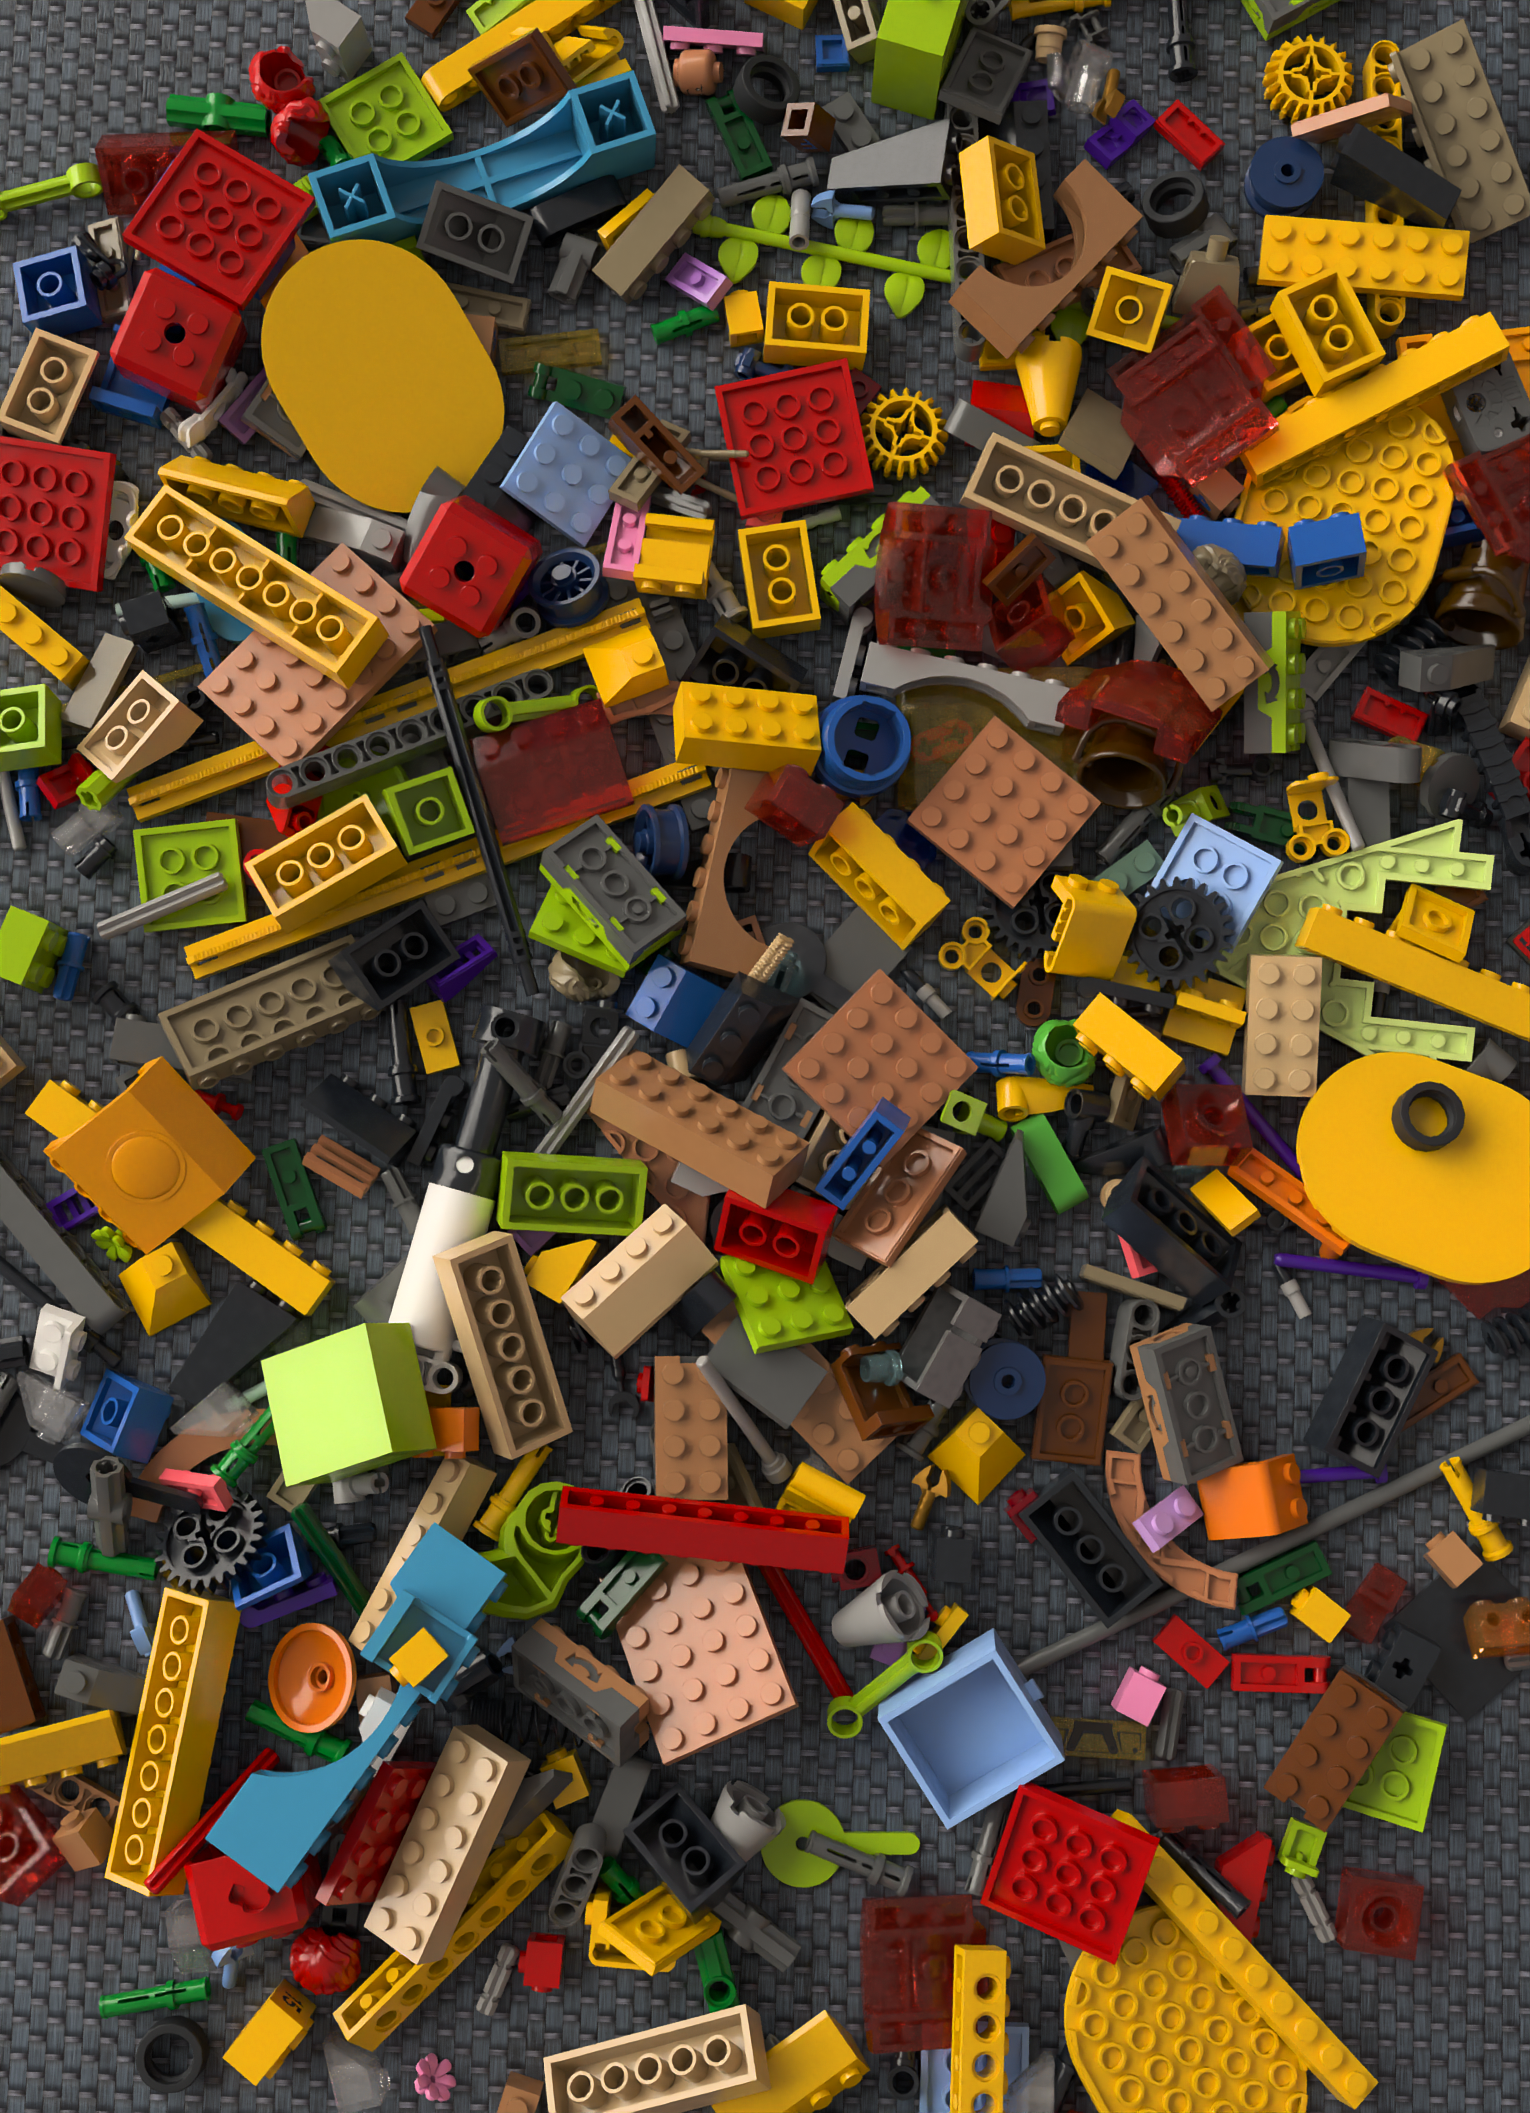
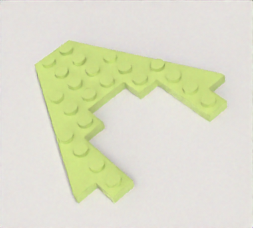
M1457 819L1375 844L1356 852L1352 851L1278 874L1233 953L1231 954L1225 950L1222 951L1228 962L1217 960L1215 965L1220 972L1218 975L1246 989L1247 954L1317 956L1295 947L1309 909L1313 907L1322 908L1323 904H1328L1343 911L1341 916L1347 918V911L1382 914L1386 880L1485 891L1491 890L1494 855L1459 852L1463 820ZM1203 939L1202 948L1207 946L1209 941ZM1325 958L1322 959L1320 1032L1364 1056L1384 1052H1407L1435 1060L1446 1059L1472 1062L1475 1027L1371 1017L1375 982L1340 979L1341 965Z

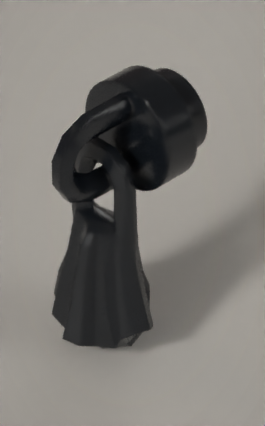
M84 230L74 234L71 246L76 245L87 259L97 263L92 267V272L89 274L92 283L100 291L114 288L118 284L117 280L127 273V264L118 258L109 260L102 253L89 232ZM116 264L121 266L118 272H116L114 267Z
M1446 690L1444 693L1439 691L1423 692L1425 699L1431 703L1430 714L1425 724V732L1428 736L1435 737L1449 733L1448 716L1453 718L1458 714L1463 700L1459 698L1457 692L1452 690ZM1429 694L1436 696L1435 699L1431 698Z

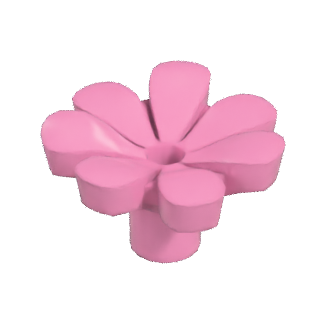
M433 2053L428 2054L425 2059H421L416 2065V2070L419 2074V2077L414 2081L416 2092L420 2095L425 2094L429 2101L438 2100L443 2102L450 2098L448 2089L456 2086L455 2077L446 2074L452 2068L450 2061L444 2059L438 2064L437 2056Z

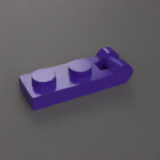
M325 1572L317 1573L307 1578L304 1585L294 1589L293 1587L287 1588L271 1598L243 1609L240 1614V1622L247 1628L259 1626L338 1594L340 1588L330 1574L326 1576Z

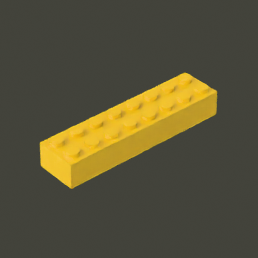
M166 484L124 537L139 557L348 690L389 636V633L378 617Z
M164 1588L104 1877L148 1897L184 1895L187 1880L184 1867L158 1895L150 1892L144 1885V1881L199 1821L223 1698L226 1692L230 1663L233 1657L238 1624L240 1622L241 1611L235 1608L234 1600L215 1594L211 1595L203 1591L201 1596H197L192 1590L188 1594H184L180 1588Z

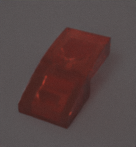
M1375 1563L1345 1608V1611L1351 1617L1342 1629L1364 1644H1371L1386 1614L1393 1612L1407 1581L1381 1564Z

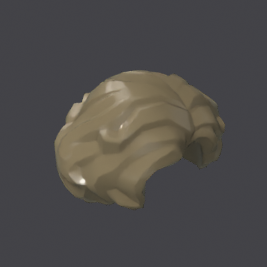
M1211 543L1197 546L1192 553L1231 606L1239 602V598H1241L1247 587V574L1243 564L1232 552Z
M557 951L552 963L548 967L551 985L566 998L575 1002H596L597 1000L611 997L616 993L621 983L620 976L561 951Z

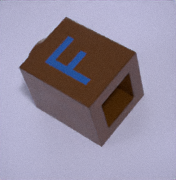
M816 102L788 103L781 137L801 152H829L836 119Z

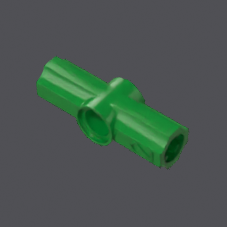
M209 93L206 98L170 94L166 102V121L171 127L197 128L209 136L219 139L230 138L232 134L268 138L272 124L271 110H268V108L261 104L236 102L232 97L222 93Z
M719 1928L717 1933L694 1948L704 1987V1998L710 2013L740 2005L735 1985V1974L731 1969L722 1929ZM716 1981H723L729 1985L723 1991H716L711 1987Z

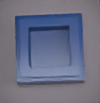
M843 34L815 35L816 73L849 71V52L847 51Z

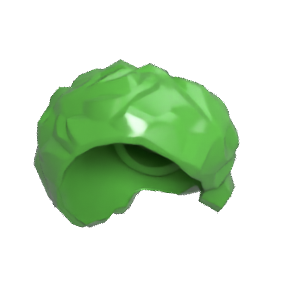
M1054 1019L1046 1021L1038 1028L1034 1035L1033 1048L1031 1050L1035 1057L1036 1067L1047 1082L1059 1087L1083 1084L1095 1071L1097 1057L1091 1055L1078 1044L1079 1041L1075 1038L1077 1032L1073 1024L1076 1019L1070 1021Z

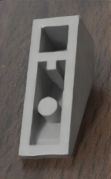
M316 505L303 535L305 538L336 549L343 542L363 561L392 573H398L404 559V538L406 535L404 531L372 518Z

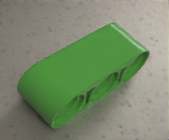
M1043 1113L1033 1114L1010 1127L1013 1137L1017 1129L1024 1131L1025 1159L1057 1215L1089 1199L1081 1179Z

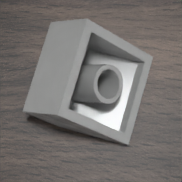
M305 0L310 30L316 44L315 48L319 52L322 61V67L332 76L338 77L340 75L350 82L372 52L362 16L338 0Z

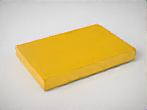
M661 1884L602 1921L597 1933L650 1976H653L717 1933L722 1921L712 1913H708L694 1925Z

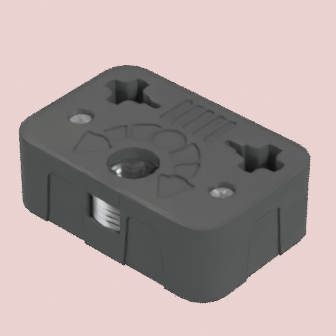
M1509 352L1506 361L1440 394L1452 426L1462 445L1464 455L1470 462L1481 463L1500 454L1517 450L1525 446L1530 440V400Z

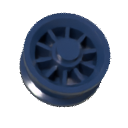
M1290 136L1277 137L1264 143L1254 154L1244 178V194L1250 207L1263 218H1265V215L1302 216L1311 207L1323 182L1324 167L1321 157L1309 143Z
M566 548L547 555L536 564L528 579L529 592L537 603L542 619L554 627L572 628L583 625L598 616L609 600L610 589L605 577L601 574L600 564L592 553L584 549Z
M643 804L637 811L633 829V853L653 878L655 875H667L671 880H680L685 873L689 855V832L685 813L678 804H670L667 809H654L650 804Z
M998 1337L988 1339L987 1343L983 1342L980 1346L983 1349L980 1361L970 1371L963 1384L968 1398L983 1412L997 1419L1012 1420L1028 1414L1040 1402L1045 1390L1046 1376L1040 1359L1032 1350L1013 1339Z

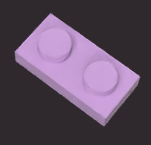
M1182 1485L1132 1524L1152 1553H1154L1203 1516L1204 1513L1185 1486Z

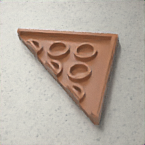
M589 1107L586 1113L593 1119L618 1153L624 1159L641 1160L648 1167L646 1188L653 1194L661 1206L665 1203L706 1245L711 1195L702 1197L671 1182L670 1179L678 1165V1160L590 1112Z

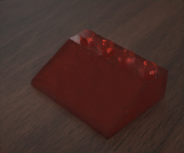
M601 698L469 740L503 846L590 819L596 814L602 815L635 804Z

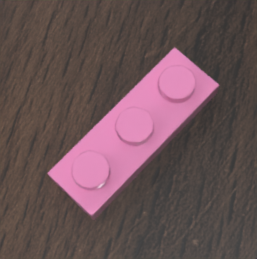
M664 26L663 41L665 44H670V50L683 52L690 49V46L703 47V49L712 50L714 54H723V48L736 49V55L754 57L756 56V51H763L764 34Z
M651 496L639 512L617 502L615 503L602 576L634 581V565L640 562L642 540L645 537L646 531L645 519L646 514L650 510Z

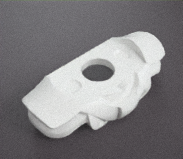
M234 368L229 370L228 376L225 379L227 386L201 415L193 414L179 425V441L187 442V447L190 448L204 440L212 430L217 428L218 419L243 392L248 382L245 372L240 371L237 374Z
M114 481L110 523L115 520L119 521L123 525L124 533L116 541L112 540L108 535L104 578L109 580L116 578L132 550V547L124 537L139 518V489L134 484L126 481Z

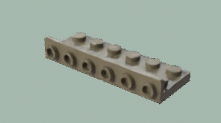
M1465 19L1436 32L1400 52L1394 51L1390 53L1392 63L1388 64L1387 67L1394 84L1400 82L1404 95L1400 96V98L1409 100L1412 104V115L1417 127L1412 129V133L1418 147L1425 146L1429 159L1424 161L1425 166L1462 190L1450 214L1453 222L1448 224L1449 229L1470 231V246L1529 218L1530 191Z
M352 934L159 1013V1021L187 1075L190 1087L194 1091L200 1088H211L221 1079L228 1076L244 1074L254 1065L264 1061L277 1060L287 1051L297 1047L304 1048L310 1046L322 1036L330 1033L338 1034L355 1022L362 1019L367 1021L377 1017L385 1007L377 1011L349 992L328 962L340 951L356 942Z

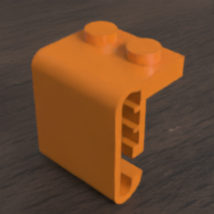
M1294 1453L1282 1454L1264 1461L1237 1463L1197 1481L1208 1540L1273 1536L1308 1524V1507L1303 1499L1300 1485L1301 1473L1299 1466L1296 1464Z

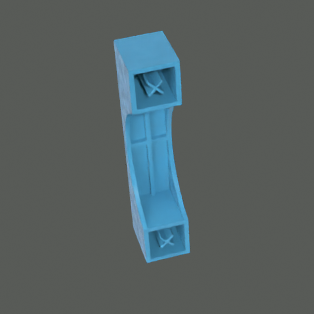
M634 70L569 90L565 97L538 121L506 139L481 149L457 156L427 161H398L371 153L308 173V178L330 244L359 239L392 244L414 235L418 242L436 180L514 210L522 211L606 175H614L618 180L655 168L656 131Z
M435 1522L390 1582L397 1597L402 1589H405L472 1634L477 1631L487 1617L482 1611L491 1600L496 1603L509 1586L504 1582L507 1577L506 1573ZM400 1684L389 1711L374 1732L360 1746L336 1762L307 1771L274 1772L261 1769L252 1773L205 1839L277 1893L285 1886L291 1889L309 1867L304 1862L309 1853L313 1856L319 1853L332 1835L327 1830L332 1821L338 1824L354 1804V1801L349 1798L355 1789L359 1791L364 1789L377 1770L372 1767L378 1757L382 1759L387 1757L398 1742L399 1738L394 1735L401 1725L406 1728L414 1720L421 1709L416 1703L422 1694L409 1685L403 1687Z

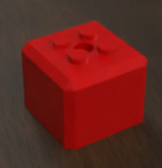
M158 268L144 271L109 352L115 366L124 378L202 414L225 388V379L228 376L229 370L235 365L248 332L237 306ZM174 325L181 326L185 330V338L177 344L170 343L166 339V331Z
M463 495L440 505L399 581L403 593L473 636L481 638L491 635L502 625V621L509 613L543 551L540 540L469 496ZM468 561L472 564L474 576L471 580H463L457 575L456 566L458 562Z
M208 1843L204 1845L184 1865L201 1945L211 1951L236 1946L239 1949L257 1943L259 1939L270 1936L272 1939H279L292 1934L293 1930L303 1928L321 1903L315 1899L323 1882L317 1853L315 1856L309 1853L304 1860L309 1867L296 1885L291 1889L285 1886L279 1893L273 1890L272 1900L263 1911L257 1914L243 1913L241 1907L228 1902L227 1897L232 1885L237 1884L245 1887L243 1896L232 1893V1898L245 1902L246 1907L249 1909H260L267 1905L270 1898L267 1893L268 1885L256 1880V1876L213 1844Z

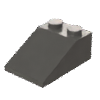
M436 180L416 248L478 274L512 285L534 217Z

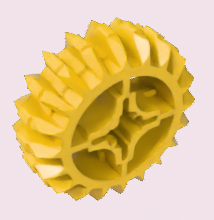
M1312 34L1307 36L1305 42H1303L1297 35L1292 43L1285 41L1281 45L1280 50L1276 49L1272 53L1270 62L1267 63L1264 70L1265 76L1262 81V87L1266 88L1264 99L1272 100L1270 111L1281 110L1279 114L1280 120L1289 116L1291 117V125H1293L1298 120H1304L1346 105V100H1349L1352 94L1351 86L1354 82V75L1350 74L1352 63L1344 62L1346 51L1336 52L1337 42L1328 46L1325 44V36L1320 38L1319 42H1315ZM1303 63L1301 67L1292 68L1291 71H1284L1294 64ZM1324 92H1332L1324 98L1313 100L1315 95H1323Z
M907 387L903 390L902 396H898L894 389L890 390L889 399L880 393L877 396L878 405L870 402L867 405L868 413H863L860 417V422L863 424L861 428L868 461L874 459L872 469L876 471L882 466L885 467L883 475L886 478L890 476L891 471H895L899 481L902 480L904 472H908L909 477L913 480L916 478L917 469L921 473L926 474L929 471L928 464L936 466L939 462L937 455L945 453L946 447L943 443L948 441L949 436L947 432L943 431L947 420L939 419L943 412L941 407L931 409L934 403L932 397L923 402L921 401L922 392L920 390L915 394V397H911ZM895 413H904L900 418L888 417ZM915 417L924 422L930 437L924 435V431L917 428L914 423ZM908 424V434H905L904 438H901L899 445H897L898 435L905 430ZM875 431L881 433L882 438L887 439L891 443L890 452L881 446ZM906 450L918 452L910 456H901Z

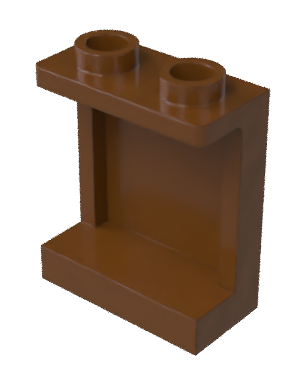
M879 1341L866 1347L854 1344L844 1348L840 1352L841 1356L830 1365L862 1441L913 1434L935 1417L929 1404L913 1406L903 1381L888 1372L894 1362V1357L902 1349L900 1342L886 1344L885 1341Z

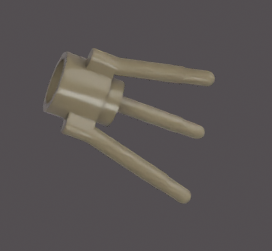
M684 447L706 470L704 475L708 474L710 461L729 462V458L749 456V452L746 450H700ZM699 478L693 484L738 504L736 494L702 478Z

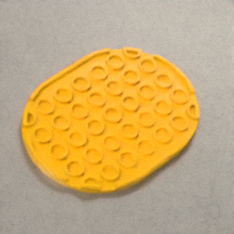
M359 239L335 242L310 252L296 262L280 279L269 299L263 318L261 349L265 373L278 402L313 460L330 482L343 493L366 506L397 513L411 512L422 486L436 466H439L456 480L467 486L502 435L504 400L500 380L489 355L455 296L438 273L416 255L400 247L375 240Z
M1335 389L1328 391L1320 396L1323 398L1333 393ZM1308 395L1289 406L1284 413L1290 412L1292 414L1302 409L1309 400L1315 398L1314 395ZM1416 406L1259 488H1256L1247 471L1243 485L1245 489L1241 493L1239 499L1241 503L1237 507L1234 518L1242 520L1244 524L1257 525L1260 521L1276 523L1278 527H1282L1285 536L1278 578L1247 575V587L1241 599L1250 612L1301 611V618H1305L1306 636L1305 639H1301L1302 644L1318 647H1341L1362 643L1388 632L1402 622L1417 607L1431 584L1456 491L1455 459H1453L1447 437L1436 420ZM1338 512H1349L1350 514L1359 512L1367 550L1364 577L1294 590L1287 553L1288 527L1294 526L1296 522L1304 519L1320 521L1329 519L1331 515Z
M1407 1052L1376 1053L1356 1059L1341 1067L1318 1087L1305 1107L1300 1120L1296 1143L1297 1164L1300 1166V1172L1305 1185L1303 1187L1314 1209L1318 1210L1323 1218L1332 1226L1331 1229L1335 1233L1368 1253L1452 1283L1483 1285L1507 1280L1530 1269V1101L1498 1082L1426 1056ZM1431 1081L1444 1084L1456 1093L1462 1101L1465 1120L1464 1127L1456 1139L1439 1150L1424 1152L1414 1150L1400 1140L1394 1131L1391 1118L1393 1106L1400 1095L1418 1083ZM1417 1098L1409 1107L1410 1121L1415 1129L1423 1135L1429 1137L1438 1136L1445 1130L1447 1126L1445 1110L1432 1098Z
M1157 1903L1140 1906L1135 1909L1115 1965L1082 1951L1071 1973L1066 1991L1064 2029L1072 2063L1099 2113H1306L1308 2103L1306 2071L1308 2067Z

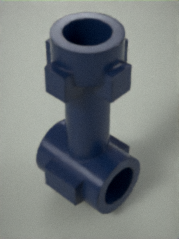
M744 347L743 352L738 354L734 368L736 369L734 374L742 380L754 378L755 374L766 376L793 370L794 366L785 364L784 368L780 369L761 362V352L751 347Z

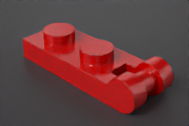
M1231 1653V1689L1233 1691L1324 1694L1330 1686V1681H1327V1668H1331V1656ZM1305 1668H1313V1680H1305Z

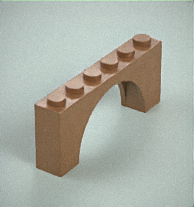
M1086 159L1064 179L1053 195L1067 215L1074 235L1075 252L1069 273L1050 284L1022 286L1004 281L987 271L982 265H979L957 288L948 301L1006 359L1016 350L1022 354L1036 339L1032 333L1037 328L1043 332L1057 317L1053 312L1058 306L1064 310L1076 298L1077 294L1074 290L1079 285L1084 289L1097 276L1098 273L1094 269L1099 264L1105 268L1118 254L1114 248L1119 243L1125 247L1139 232L1135 226L1143 215Z
M721 767L718 770L715 778V787L718 788L716 800L712 801L707 815V819L711 821L709 832L704 835L700 847V853L704 854L701 867L697 868L693 878V887H696L694 900L690 901L686 910V920L689 921L686 934H683L678 947V953L681 954V965L734 979L738 971L748 975L752 971L751 969L754 968V965L762 958L761 956L764 955L769 946L751 937L739 925L729 908L724 890L725 862L736 838L753 822L767 818L794 820L803 816L810 782L776 772Z

